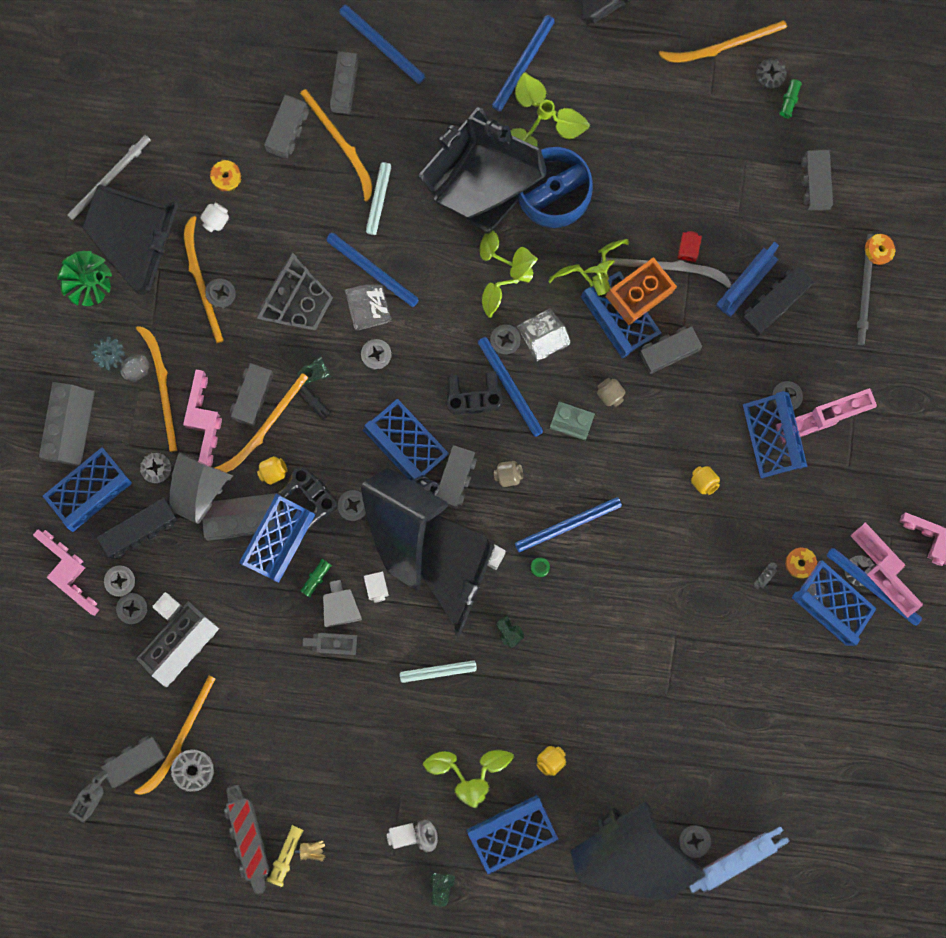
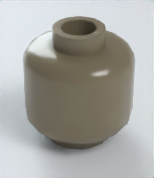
M607 378L597 386L599 388L597 395L606 406L614 405L616 407L624 401L622 397L625 395V390L616 379Z
M516 461L499 463L497 470H494L495 481H499L502 487L518 485L520 480L523 479L522 466Z

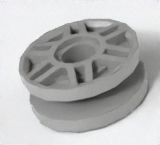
M186 750L175 758L171 767L172 778L181 789L199 791L212 781L214 765L211 758L204 752ZM191 765H195L198 768L195 776H190L188 773V768Z

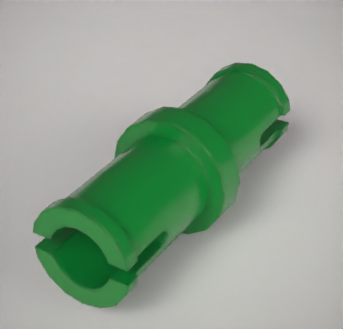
M796 79L790 80L787 94H784L783 97L784 103L780 116L791 118L794 105L798 102L797 96L802 85L800 81Z
M321 559L313 573L310 572L309 579L300 591L311 597L319 583L322 584L323 577L332 565Z

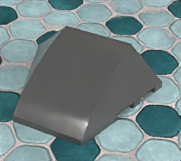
M292 253L274 281L256 319L315 331L333 297L311 275L308 269L302 265L295 254Z
M179 452L171 480L170 508L174 513L199 524L211 508L212 500L217 493L221 494L223 491L221 489L227 480L230 481L233 475Z

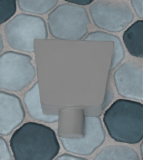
M341 580L330 582L331 593L323 596L325 627L328 628L362 620L351 590L343 591Z

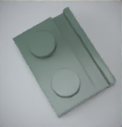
M558 402L550 429L586 441L595 414Z

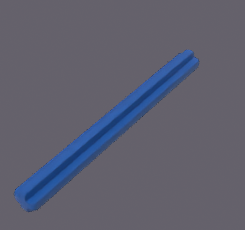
M347 5L340 9V14L416 83L419 84L424 80L425 77L421 71Z
M549 15L545 16L493 103L495 110L501 111L520 77L525 72L552 27L554 18Z
M334 233L329 234L326 239L329 244L411 307L418 303L419 299L337 235Z
M483 337L478 341L480 348L494 371H496L497 376L535 437L543 433V429L487 337Z
M618 497L517 541L515 547L518 552L524 551L622 506L621 501Z
M835 548L829 550L827 553L828 558L913 625L919 624L922 619L921 616L914 612L907 618L863 570Z

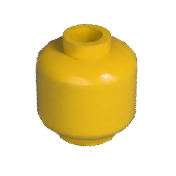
M273 456L259 464L257 473L261 481L273 484L285 478L287 466L283 459Z
M709 466L697 467L692 472L691 483L701 494L710 495L719 488L720 478Z
M548 746L537 757L538 769L545 775H556L566 764L564 751L559 747Z

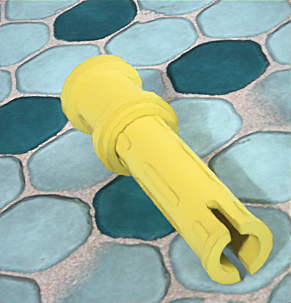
M291 826L278 861L275 860L273 863L274 868L270 877H267V881L283 887L284 884L282 882L286 872L290 870L289 862L303 832L302 829Z

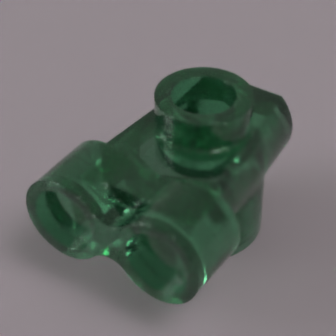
M321 356L314 359V363L302 367L301 371L298 372L299 377L302 373L305 375L307 373L313 374L303 385L321 378L325 380L331 377Z
M507 615L499 619L495 624L502 633V642L512 648L518 645L520 640L524 639V633L519 625L512 626V622Z
M432 873L430 883L433 885V905L446 906L449 902L450 888L454 886L455 876Z

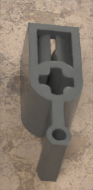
M102 770L93 778L92 783L79 793L69 811L71 815L82 822L92 815L103 795L101 783L108 776L107 771Z

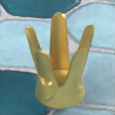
M323 840L312 844L303 843L300 845V851H295V853H300L301 860L310 858L324 861L325 855L319 853H322L320 848H323L325 844L322 843Z

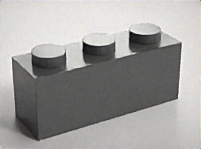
M338 51L330 102L332 112L350 114L358 65L356 53Z
M287 95L284 96L264 144L267 152L286 159L289 154H292L295 147L294 140L296 137H299L302 130L301 123L307 119L309 113L306 102Z
M830 150L807 151L801 161L802 168H805V175H803V186H806L804 204L807 205V211L830 210L833 205Z
M686 326L676 331L677 334L673 336L665 335L659 339L660 342L654 345L651 342L642 347L643 350L640 351L639 355L649 375L701 350L702 345L692 326L686 328Z
M251 363L249 368H245L243 385H239L236 393L238 399L236 404L233 403L230 409L231 418L234 421L255 427L274 375L272 370Z
M454 445L436 496L445 500L449 507L457 509L458 505L462 506L465 494H462L464 487L469 486L471 476L468 475L470 469L475 468L477 458H474L475 452Z
M146 736L138 741L139 745L136 747L129 746L121 751L122 755L115 758V756H112L104 761L105 765L101 769L108 772L106 778L112 788L120 786L166 758L156 737L150 738Z

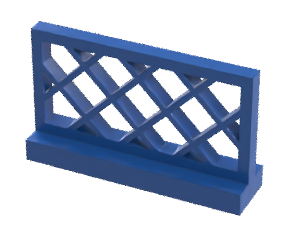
M776 242L768 250L765 248L761 250L716 304L730 318L778 261V258L774 256L779 246Z
M620 271L609 277L610 287L612 281L616 278L620 282L625 279ZM594 286L592 288L589 287L582 293L581 298L621 358L626 357L632 351L661 334V331L648 312L643 315L642 321L636 320L633 322L641 324L639 333L630 331V325H627V330L619 328L617 325L618 319H624L619 315L618 311L614 314L607 310V304H611L607 298L598 297ZM644 325L651 327L654 333L652 335L642 334ZM628 334L638 337L637 344L631 346L627 340Z
M782 391L776 393V395L743 404L761 478L808 467L788 392ZM776 400L777 408L774 413L767 410L768 403ZM757 406L761 409L756 418L751 416L749 407ZM764 411L772 415L767 425L760 421ZM775 417L781 420L782 426L779 431L770 427ZM757 423L766 427L761 437L755 434L754 429ZM768 430L777 434L772 443L764 439ZM780 436L786 440L783 450L775 446ZM762 441L770 445L765 455L759 450ZM773 448L781 452L777 461L769 458ZM784 455L790 457L791 466L784 467L780 464ZM766 460H769L775 465L770 472L765 473L764 464Z
M398 399L372 421L364 425L363 431L410 481L421 475H426L449 455L442 445ZM398 406L402 410V417H392L391 410ZM380 419L388 420V429H380L376 423ZM391 420L402 421V429H391ZM404 421H412L415 424V431L404 430ZM390 433L401 434V443H393L390 440ZM404 434H414V444L403 443ZM417 435H425L428 438V445L417 444ZM403 447H414V457L405 456ZM417 448H428L427 458L416 457ZM430 449H438L442 455L439 458H430ZM416 461H427V468L422 473L416 467Z
M102 447L46 492L43 497L60 517L64 525L74 532L129 487L132 482ZM103 454L106 457L105 466L96 465L97 458ZM85 468H91L90 478L81 477L82 471ZM95 469H104L103 479L94 478ZM108 469L116 470L119 473L114 479H107ZM70 480L76 481L75 490H66L67 483ZM80 481H90L88 491L79 490ZM93 482H103L102 489L92 491ZM55 493H61L60 502H52L50 497ZM65 493L74 494L73 503H64ZM78 494H88L87 501L83 504H77ZM63 506L72 507V513L65 518L62 514Z
M276 494L239 563L279 583L315 514ZM281 500L283 501L284 509L277 512V506ZM298 509L294 517L291 519L290 511ZM285 514L286 521L279 524L278 517ZM274 519L275 526L268 529V522ZM287 526L285 534L281 536L280 529ZM276 531L277 538L270 541L269 534ZM265 536L266 543L258 546L259 539ZM278 543L277 549L272 553L271 546ZM267 548L268 555L261 558L260 551ZM255 554L256 561L248 563L247 561L250 556ZM269 560V563L264 571L262 563Z
M824 561L818 562L800 591L795 592L792 596L793 600L846 646H856L860 641L859 635L877 609ZM822 568L826 571L827 580H820L819 572ZM832 581L840 583L841 592H833ZM827 582L829 593H821L820 583ZM811 584L816 585L817 595L812 596L807 591ZM846 593L853 595L854 604H847ZM841 594L842 605L835 606L834 595ZM823 596H829L830 607L826 608L823 605ZM859 605H864L869 609L865 616L860 615ZM848 607H855L856 617L849 618ZM837 608H843L844 619L837 618ZM850 620H856L857 622L855 632L850 629Z
M537 795L466 829L487 874L558 840ZM540 809L543 815L541 822L531 821L532 813ZM522 820L526 822L523 832L512 829L515 821ZM528 823L539 826L536 836L525 833ZM501 828L508 830L505 841L494 838L497 830ZM541 828L550 830L552 837L546 840L538 838ZM511 832L521 835L518 845L508 842ZM524 836L534 839L532 847L528 849L521 847ZM482 837L490 839L487 850L480 848L476 840ZM493 840L503 844L500 854L490 851ZM506 845L517 848L514 856L507 857L503 855ZM488 854L499 857L497 864L489 868L486 863Z

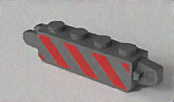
M236 785L227 788L228 803L224 812L226 819L231 821L232 827L229 828L232 840H236L237 847H234L237 859H241V876L246 878V881L251 880L254 892L261 894L266 891L264 876L269 874L270 866L253 803L250 799L244 798L240 786Z

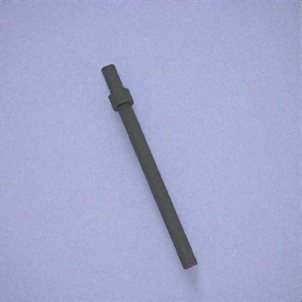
M867 234V240L874 236V234ZM866 253L860 319L857 321L858 345H865L866 331L869 326L867 316L872 262L868 259Z

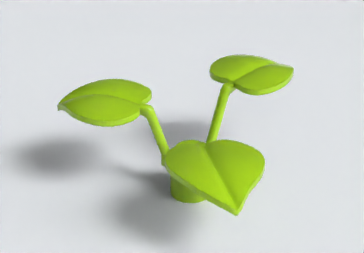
M527 73L522 74L516 85V99L523 107H529L532 104L534 107L539 106L537 110L538 118L528 134L524 129L517 128L511 131L512 136L537 147V140L531 134L541 119L547 120L551 116H553L555 122H558L556 125L557 132L567 139L579 136L590 127L588 121L572 109H561L558 112L557 118L556 111H554V103L550 100H544L546 96L544 85Z
M492 231L490 234L485 233L480 244V256L485 261L490 260L493 256L512 266L510 276L513 277V280L497 282L495 285L494 283H489L486 286L482 296V305L489 318L492 317V314L497 310L502 300V291L499 286L511 283L517 284L518 281L530 282L533 277L531 267L538 260L537 257L524 247H520L516 251L513 263L496 255L495 251L499 247V239L495 231Z
M628 239L612 242L598 250L599 253L602 252V263L597 266L590 267L583 271L579 264L565 267L555 273L549 279V283L556 277L579 271L589 282L590 286H594L597 296L608 293L611 287L608 282L607 271L615 261H606V254L621 244L629 245ZM586 273H597V275L592 277V281Z
M502 750L487 752L480 759V764L484 766L481 771V779H473L469 782L465 781L454 764L457 758L451 752L435 753L423 762V766L426 771L432 774L445 773L452 767L462 781L455 789L456 795L463 802L475 808L478 803L485 799V794L489 789L488 783L484 781L486 770L497 772L503 769L512 761L514 754Z

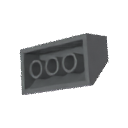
M52 383L39 453L41 459L78 466L82 464L94 391L70 384Z
M278 493L212 501L211 508L202 519L204 538L208 541L254 535L275 495ZM281 502L277 506V512L281 510ZM281 515V516L278 517V519H279V524H280V523H283L282 515ZM274 519L268 522V529L275 526Z
M188 601L136 660L151 676L167 688L194 656L202 650L203 646L214 637L219 628Z

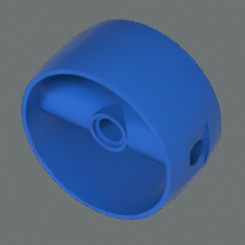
M561 147L545 148L541 150L544 162L560 161L572 167L557 176L550 177L544 184L525 195L523 192L519 193V204L524 213L533 222L548 228L565 227L578 220L588 208L593 191L592 175L585 161L575 152ZM586 183L588 194L583 203L575 210L563 215H548L539 211ZM558 185L560 189L553 191L550 189V186Z

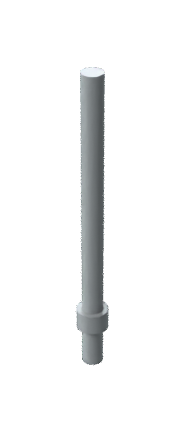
M145 135L136 145L133 144L128 149L129 152L73 208L68 216L73 220L92 201L96 187L98 185L107 186L134 157L137 158L140 155L141 150L150 142V139Z

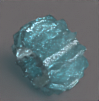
M107 337L106 342L100 339L101 344H94L97 350L92 351V354L96 356L93 359L94 362H99L98 366L100 368L106 366L107 370H110L111 364L117 368L116 362L122 363L123 360L120 356H125V352L121 351L124 348L123 345L118 344L119 341L117 339L112 341L110 337ZM106 351H107V352H110V351H111L112 354H111V355H108V354L106 355L105 352H106Z

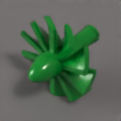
M92 251L75 252L61 263L63 266L57 276V280H61V293L65 296L75 287H79L68 296L69 300L75 305H78L83 289L85 290L82 306L93 305L89 292L90 288L94 292L97 304L104 299L105 294L95 286L96 284L100 285L108 293L111 290L110 280L105 278V276H112V273L103 263L105 261L104 258L91 253Z

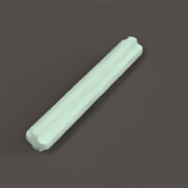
M382 162L366 229V232L375 235L377 232L391 170V164Z
M467 661L400 672L401 682H410L473 672L477 669L476 662Z

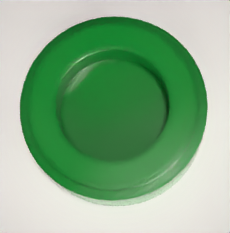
M536 558L532 561L531 572L534 576L544 577L549 573L550 564L545 558Z

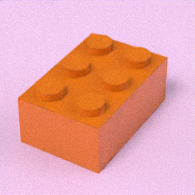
M653 257L611 288L606 294V298L626 323L630 325L672 294L677 286Z

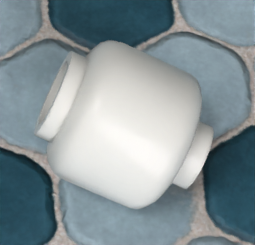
M218 203L214 205L209 204L201 215V220L204 222L203 227L211 232L213 230H221L229 219L228 210Z

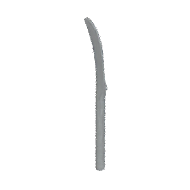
M606 258V261L614 260L615 262L612 265L641 267L648 262L646 260ZM682 260L677 262H658L663 269L702 274L717 280L728 288L731 287L727 276L717 269L686 263Z

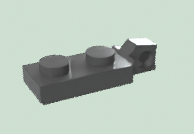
M318 633L314 634L313 638H303V646L313 647L312 651L317 653L356 655L357 636Z

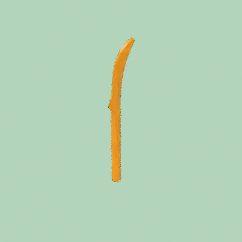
M782 21L701 50L686 53L661 51L659 55L670 62H686L701 57L716 56L722 50L786 28V23Z
M304 89L300 94L327 130H329L357 170L363 187L364 200L367 202L371 197L372 184L367 171L356 154L355 147L350 146L344 140L309 92Z
M194 216L188 221L184 231L189 271L196 280L216 343H220L224 340L212 304L205 297L206 287L195 254L194 228L197 218Z
M136 327V330L142 335L149 346L153 356L170 452H176V439L166 384L168 372L164 367L155 337L144 327Z
M302 373L249 443L232 459L215 468L226 473L235 469L257 446L262 444L266 432L305 383L308 376Z
M208 676L181 732L161 767L150 780L136 789L134 793H148L163 780L175 758L181 753L183 742L215 681L214 677Z

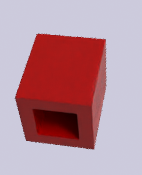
M692 231L683 232L677 259L696 263L702 236Z

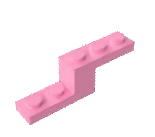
M196 370L183 425L188 429L205 432L199 461L212 466V448H216L218 437L215 435L217 429L221 427L222 418H219L218 412L199 409V406L201 407L203 404L204 396L201 394L203 388L207 386L208 377H206L204 371Z
M869 388L816 407L810 413L796 417L800 437L836 425L842 419L876 408L877 404L871 389ZM781 423L776 425L777 431H779L780 427L782 426ZM780 436L782 444L785 443V438Z
M908 513L901 515L899 522L904 524L903 527L910 530L918 529L922 531L923 535L928 537L935 536L927 558L932 559L934 564L946 565V528Z
M865 522L851 537L877 564L867 575L908 618L923 604L896 576L905 564Z
M37 530L33 536L62 559L47 578L86 611L95 616L99 611L96 607L98 603L89 596L87 599L82 596L81 593L83 591L75 584L71 586L85 569L82 565L83 560L75 554L73 556L68 554L67 551L69 549L61 542L56 544L52 540L54 536L48 531L42 532Z

